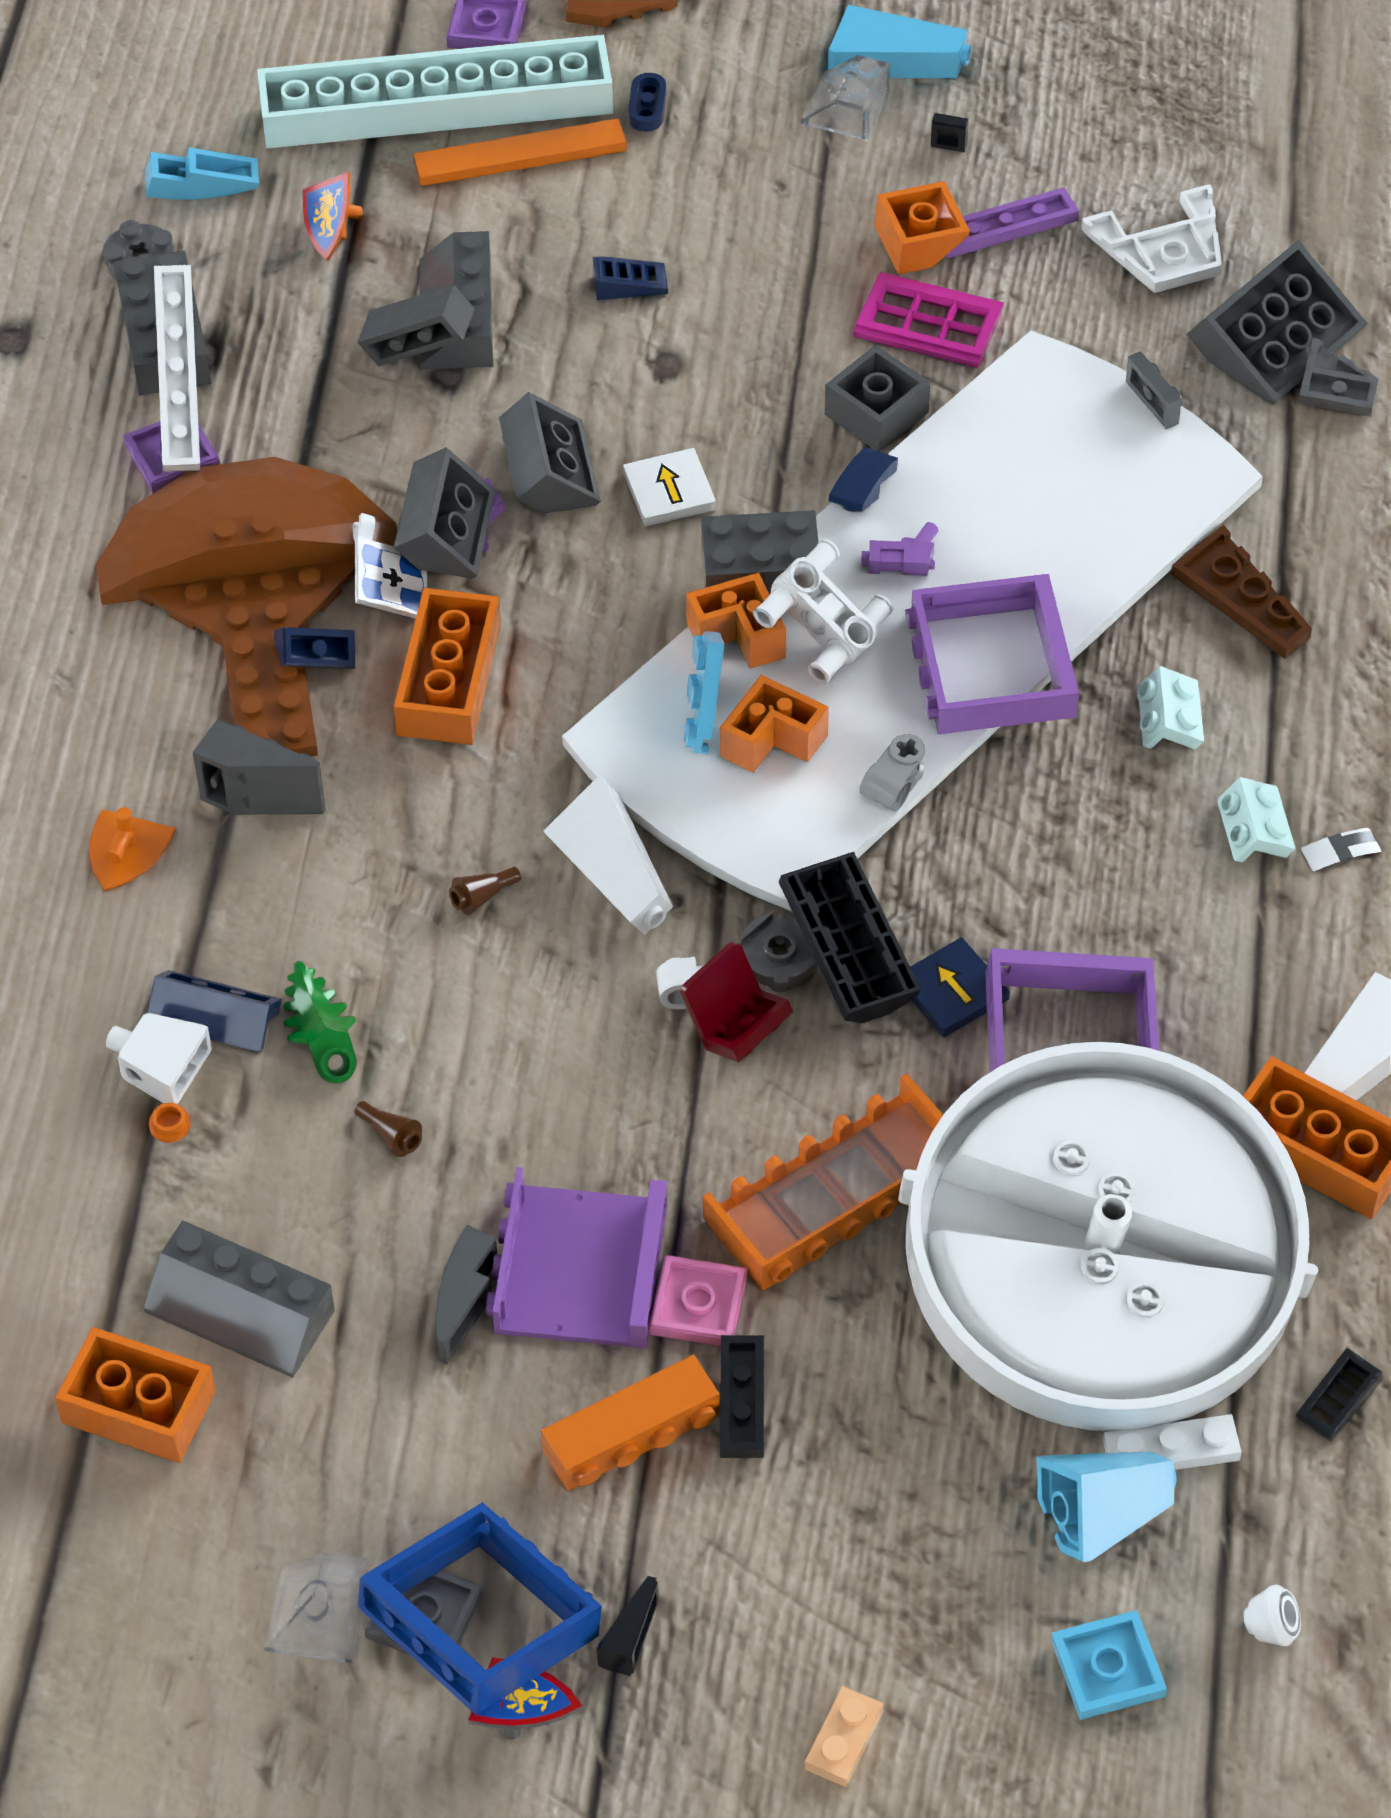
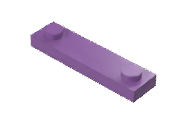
M1065 187L965 215L963 218L970 230L969 236L948 253L946 258L1078 221L1079 210Z

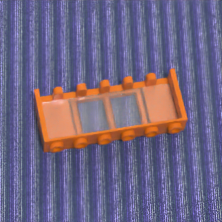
M906 1073L900 1077L899 1096L886 1103L879 1094L873 1095L866 1103V1116L852 1123L845 1114L840 1115L833 1122L832 1136L821 1143H818L812 1135L805 1136L799 1143L798 1157L784 1164L778 1155L772 1156L765 1163V1177L752 1185L744 1176L737 1177L730 1185V1198L719 1204L710 1192L703 1196V1219L739 1265L748 1268V1276L761 1291H764L773 1284L784 1281L794 1271L807 1263L820 1259L828 1251V1248L841 1240L847 1241L854 1238L864 1226L875 1219L882 1220L892 1214L896 1207L901 1204L898 1197L903 1172L906 1169L917 1170L926 1143L943 1114Z

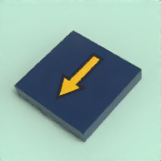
M962 937L910 966L921 988L918 996L911 1001L943 1038L987 1013L985 981L987 965ZM1002 986L1003 1004L1009 1000L1010 991L1005 986Z

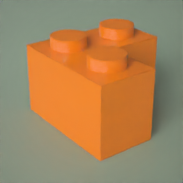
M759 573L686 593L687 625L693 638L694 635L702 636L704 631L720 633L724 644L737 641L750 669L786 658V627L781 617L772 628H765L756 621L753 611L770 595Z
M760 675L720 726V757L753 773L774 746L801 760L809 762L828 737L829 707Z

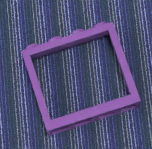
M1049 574L912 590L911 608L905 609L906 624L908 629H914L916 636H912L913 655L915 659H921L922 666H919L921 689H928L929 696H926L925 699L927 717L929 720L935 719L938 734L1077 717L1079 691ZM1034 609L1054 690L946 703L928 622Z
M991 948L985 970L989 1073L1005 1064L1002 986L1134 994L1138 1046L1159 1051L1153 958Z

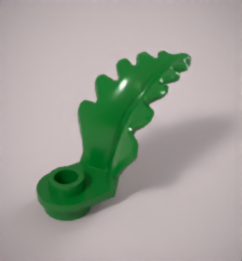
M296 961L294 963V972L287 976L288 981L293 982L294 985L286 987L284 991L285 995L292 997L294 1000L285 1002L283 1008L285 1011L297 1013L285 1019L283 1023L286 1027L297 1028V1030L289 1034L287 1040L293 1043L309 1045L317 1073L325 1081L330 1083L345 1082L354 1074L357 1065L348 1029L355 1024L356 1017L340 1016L347 1008V1005L344 1002L329 1003L336 995L334 989L330 988L322 991L326 983L323 977L313 978L316 970L314 968H307L302 961ZM333 1055H340L342 1058L341 1067L336 1070L330 1069L328 1066L329 1058Z

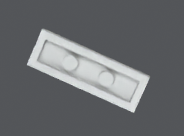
M1232 1414L1172 1422L1139 1429L1104 1432L1103 1435L1105 1453L1150 1451L1173 1460L1175 1470L1240 1461L1242 1453Z

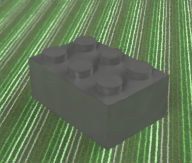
M815 510L701 517V549L705 588L759 573L769 594H771L772 584L775 579L795 559L806 557L819 543Z

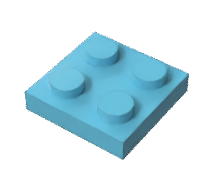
M1137 1610L1052 1632L1051 1643L1080 1720L1166 1697L1167 1687Z

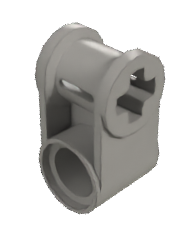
M912 734L896 736L877 762L866 772L860 785V794L894 812L898 811L906 801L911 790L923 776L924 765L922 759L925 755L923 741Z

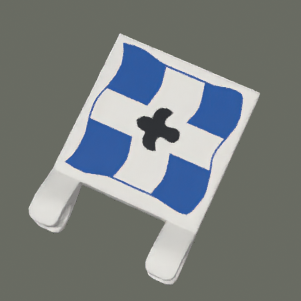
M361 513L359 522H354L352 525L353 538L355 540V603L416 619L423 588H427V571L416 568L395 550L394 546L372 541L375 517Z

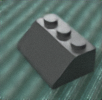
M530 392L526 393L499 417L502 439L508 458V467L511 471L514 485V494L522 505L530 506L545 514L592 507L601 502L582 419Z
M447 447L413 462L394 549L419 570L471 579L476 577L495 490Z

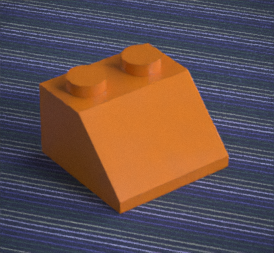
M945 181L877 195L874 227L898 275L932 268L969 236L970 230Z

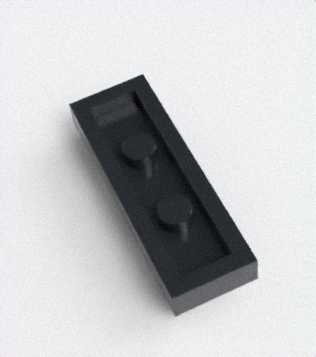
M721 1335L720 1458H764V1335Z

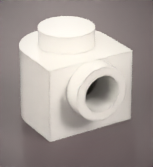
M695 957L671 958L658 967L656 977L659 999L664 1007L675 1010L687 1009L680 990L681 986L703 967L696 966Z

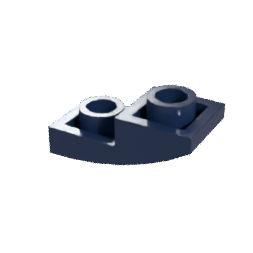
M866 447L863 448L838 478L829 494L828 501L841 505L847 511L863 512L879 498L880 485L897 471L898 457Z

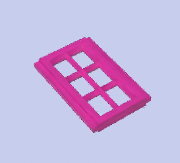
M880 272L857 320L853 337L978 368L1000 320L1004 302ZM885 293L913 300L910 309L881 302ZM920 302L948 308L949 311L946 318L917 312ZM957 311L984 317V321L981 327L953 321ZM877 312L905 319L901 328L873 322ZM912 321L941 328L937 337L909 331ZM948 330L976 336V340L973 346L945 340Z

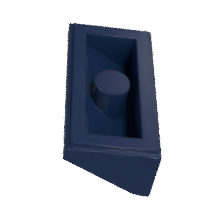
M282 627L274 630V640L281 666L355 669L354 630Z

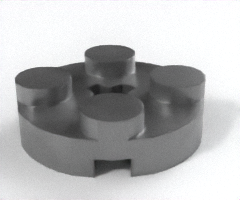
M135 220L123 222L119 230L109 236L103 247L105 264L114 279H116L115 261L175 252L170 231L151 224H140ZM136 252H146L145 254H139L138 257L133 256Z
M786 913V918H773V914L763 915L752 921L742 933L741 946L757 982L770 986L775 992H786L792 986L806 981L818 967L793 914ZM775 946L781 949L786 946L788 947L787 954L775 955L773 954L772 947Z

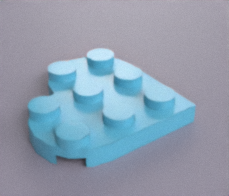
M704 631L702 636L694 635L692 658L694 659L693 663L696 664L695 669L697 672L696 674H689L687 697H689L691 709H694V717L686 718L684 730L686 748H691L692 753L709 754L708 743L703 742V740H712L724 642L721 634L718 632Z

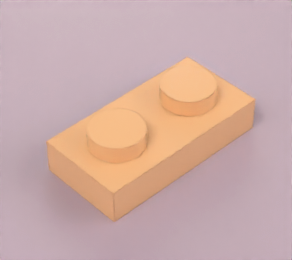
M842 1686L805 1760L804 1770L847 1787L883 1713L884 1703Z

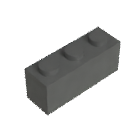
M452 284L369 311L357 343L379 367L463 341L475 308L458 288Z

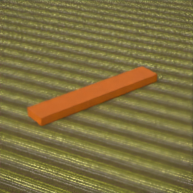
M617 118L413 153L420 186L625 152L627 147L620 120Z

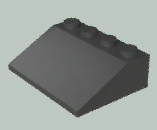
M1297 240L1186 335L1211 364L1273 405L1303 380L1313 338L1324 342L1323 348L1333 354L1368 323L1301 242Z

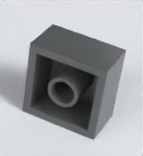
M874 345L825 385V415L880 452L929 412L930 382Z

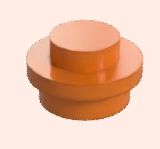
M163 1103L155 1108L149 1119V1129L152 1136L164 1143H173L183 1139L191 1127L188 1112L176 1103Z

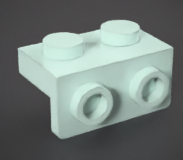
M1159 666L1148 678H1145L1140 683L1137 690L1143 746L1152 749L1161 739L1165 738L1196 749L1204 742L1198 680Z
M1239 777L1218 798V806L1234 861L1242 863L1254 851L1287 858L1295 850L1277 786Z

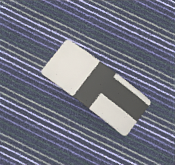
M1364 828L1318 840L1303 846L1301 851L1311 870L1317 871L1350 858L1380 853L1381 849L1370 829Z

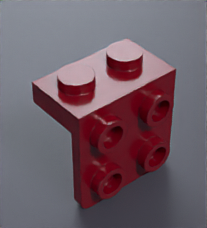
M729 942L681 986L680 990L705 1049L738 1063L748 1056L771 1032L775 1031L793 1013L788 999L760 989L742 946L736 942Z

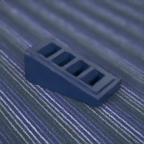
M593 257V275L597 300L668 294L664 263L614 257ZM656 275V281H649V276ZM635 277H642V280L635 279Z

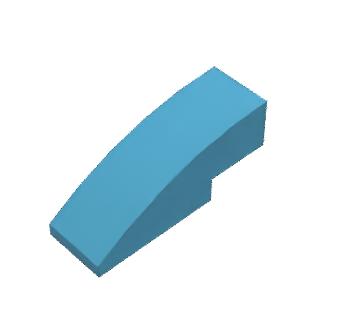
M190 147L186 157L151 152L145 169L146 197L180 200L217 198L254 190L259 185L258 158Z

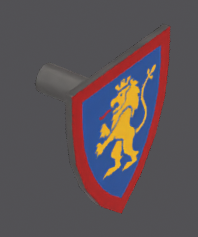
M492 1657L488 1669L504 1659ZM544 1671L477 1716L471 1711L468 1724L503 1728V1736L512 1740L521 1735V1728L542 1725L550 1726L553 1722L560 1721L583 1710V1705L569 1687L555 1676Z

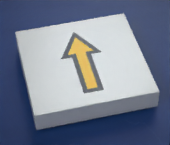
M694 448L623 465V474L645 527L716 510L715 497Z

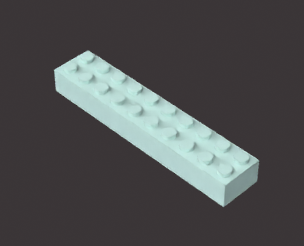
M604 35L257 69L266 149L613 114L612 78Z

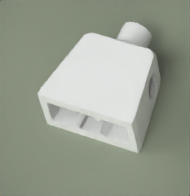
M151 1013L142 1016L133 1032L117 1025L113 1026L106 1039V1048L119 1053L118 1062L123 1079L162 1103H179L212 1050L207 1026Z

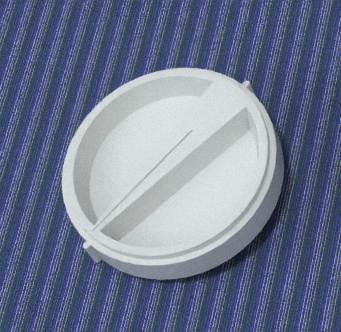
M1111 1042L1071 1043L1035 1051L999 1066L974 1083L951 1105L932 1131L921 1154L917 1170L906 1169L902 1176L898 1200L902 1204L909 1205L906 1220L905 1246L908 1271L918 1304L935 1337L950 1357L973 1380L991 1394L1019 1410L1063 1426L1094 1431L1139 1429L1178 1422L1215 1406L1238 1390L1267 1360L1284 1332L1298 1297L1306 1298L1309 1295L1318 1273L1316 1265L1307 1263L1309 1253V1218L1304 1192L1292 1160L1273 1128L1255 1107L1220 1078L1193 1063L1148 1047Z

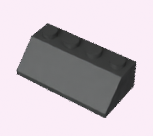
M489 231L453 232L419 259L420 295L454 284L475 310L464 340L421 353V370L493 367L492 275Z
M183 1220L160 1253L144 1305L145 1313L292 1378L335 1311L330 1284Z

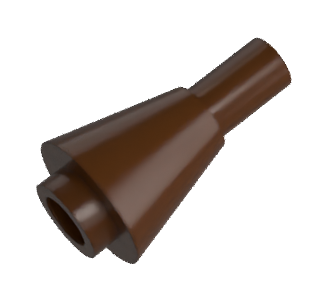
M514 866L497 874L455 877L449 889L450 900L457 910H462L464 914L470 915L500 892V889L521 881V874L518 868Z
M365 1101L359 1102L355 1107V1115L372 1125L374 1131L395 1156L404 1157L419 1147L422 1141V1125L418 1120L379 1111Z

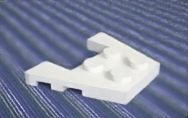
M1210 184L1180 193V204L1189 219L1139 233L1126 235L1112 211L1082 218V231L1153 293L1221 275L1222 262L1218 232H1216L1215 225L1216 215L1212 201L1213 191Z

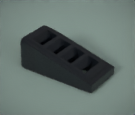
M1347 1347L1296 1413V1417L1332 1442L1380 1384L1383 1372ZM1349 1371L1362 1380L1363 1384L1359 1387L1343 1376V1374ZM1339 1383L1354 1395L1351 1399H1348L1334 1389L1333 1386ZM1327 1394L1343 1405L1344 1409L1339 1412L1322 1399ZM1316 1406L1335 1419L1331 1426L1311 1413Z
M647 1576L598 1644L596 1650L599 1667L628 1676L634 1673L659 1602L657 1578Z

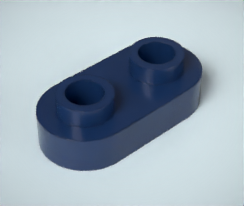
M643 73L636 76L632 81L628 115L630 125L638 131H653L658 129L663 123L667 90L666 81L659 74Z

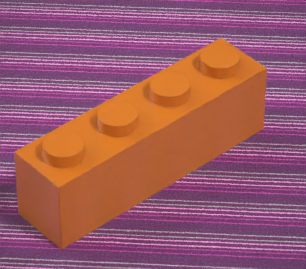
M693 1354L541 1429L542 1451L567 1491L577 1486H588L594 1483L601 1474L617 1466L626 1467L636 1461L641 1454L655 1447H666L673 1443L679 1435L693 1428L701 1429L711 1424L720 1415V1394Z

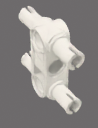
M822 539L806 557L795 559L775 579L772 584L771 594L753 611L756 621L765 628H772L776 621L788 611L825 649L808 667L809 675L820 684H826L842 665L853 663L864 650L871 646L876 637V628L893 612L892 603L881 594H876L860 611L831 582L823 572L840 556V551L828 539Z

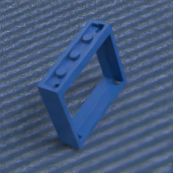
M483 1502L360 1577L358 1608L476 1716L599 1636L602 1606L592 1598L593 1594L585 1592L569 1578L563 1568L555 1566L539 1552L532 1541L525 1540L508 1524L504 1517L500 1518ZM477 1547L484 1550L563 1620V1622L487 1671L402 1595Z

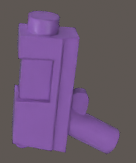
M927 522L915 539L904 537L901 541L870 540L869 551H862L861 566H869V574H880V571L903 572V575L928 576L929 570L935 569V562L932 559L935 542L931 541L939 529L934 523Z

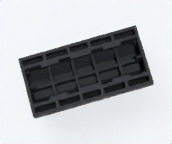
M854 852L781 875L778 883L845 1021L861 1024L892 1014L918 996L921 988Z

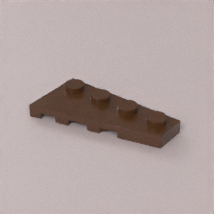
M1223 524L1172 565L1171 575L1286 659L1311 638L1312 628L1284 595L1279 596L1271 587L1272 581L1264 571L1260 573L1250 562V555L1242 546L1237 547L1230 538V531Z

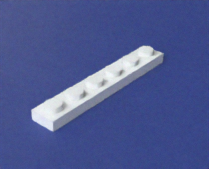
M191 265L154 266L163 472L199 471L200 452Z

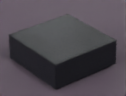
M934 113L931 125L930 147L965 153L969 119Z

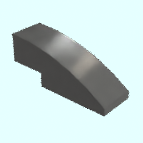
M466 1225L453 1247L444 1269L438 1293L436 1313L439 1360L445 1364H448L486 1308L487 1296L490 1291L489 1278L487 1276L493 1269L494 1256L497 1254L496 1238L469 1225Z

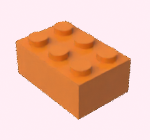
M92 1326L55 1400L62 1424L181 1463L216 1393L210 1365Z

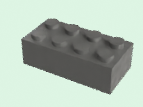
M185 250L114 262L118 292L139 396L159 393L154 266L188 265ZM192 285L196 386L211 384V378Z

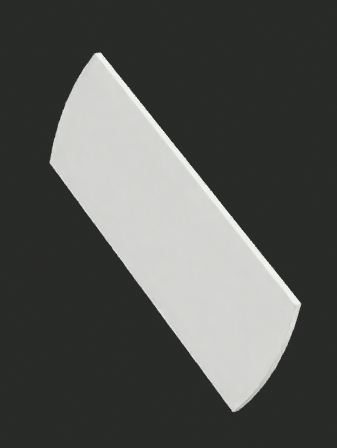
M1030 330L888 453V455L898 457L897 471L880 485L879 498L863 512L847 511L841 505L830 503L816 516L819 542L822 539H828L840 551V556L823 573L860 611L876 594L885 596L893 605V612L876 628L877 633L873 644L864 650L853 663L842 665L826 684H820L812 679L809 675L808 667L825 649L788 611L781 616L786 627L785 659L750 669L737 641L724 644L712 740H703V742L708 743L709 754L692 753L691 748H686L684 730L686 718L694 717V709H691V703H689V697H687L689 674H696L697 670L692 658L693 636L689 627H687L562 735V744L592 781L600 775L619 793L629 816L663 844L703 870L748 894L792 912L778 883L781 875L854 852L858 859L1000 728L938 734L935 719H928L925 699L926 696H929L928 689H921L919 666H922L921 659L914 658L912 636L916 635L914 629L907 628L905 609L911 608L912 590L1049 574L1070 659L1073 661L1172 569V565L1202 542L1261 487L1263 476L1230 443L1183 406L1180 409L1179 424L1165 429L1126 383L1127 372L1077 347ZM927 522L934 523L939 529L931 541L935 542L932 558L935 562V569L929 570L928 576L903 575V572L880 571V574H869V566H861L862 551H869L870 540L901 541L904 537L915 539ZM1034 609L928 622L946 703L1039 692L1051 681ZM760 675L829 707L828 737L809 762L801 760L774 746L753 773L720 757V726ZM912 734L919 737L925 745V755L922 759L924 773L909 793L902 807L894 812L860 794V785L868 769L877 762L896 736Z

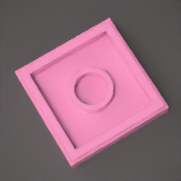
M665 1255L650 1318L649 1335L721 1346V1335H736L748 1278V1268Z

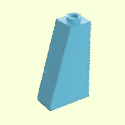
M848 5L828 50V76L834 78L957 79L962 65L967 66L969 63L972 47L967 45L966 29Z

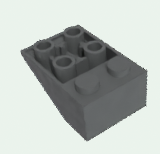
M219 719L215 721L193 751L201 801L234 815L323 814L326 810L320 762L308 754L294 752L281 746L273 739L261 738L237 724L231 725Z

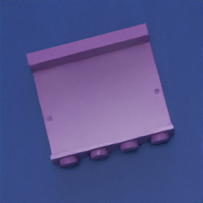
M517 1167L514 1183H507L505 1190L504 1206L505 1208H510L508 1219L501 1218L499 1225L498 1242L504 1245L502 1255L495 1254L493 1261L492 1279L498 1280L496 1291H489L487 1296L486 1315L493 1317L494 1334L647 1349L649 1323L654 1303L668 1205L667 1181L650 1180L648 1197L526 1186L524 1184L523 1167Z

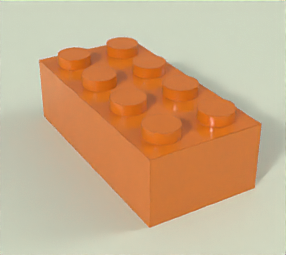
M423 588L394 703L397 736L473 745L501 628L499 596Z
M1271 1056L1243 1097L1258 1110L1273 1128L1286 1148L1298 1173L1300 1182L1372 1220L1391 1193V1119Z

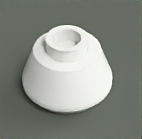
M1271 1585L1249 1601L1248 1608L1244 1611V1623L1247 1631L1261 1642L1289 1646L1299 1635L1301 1617L1298 1604L1293 1594L1280 1585Z

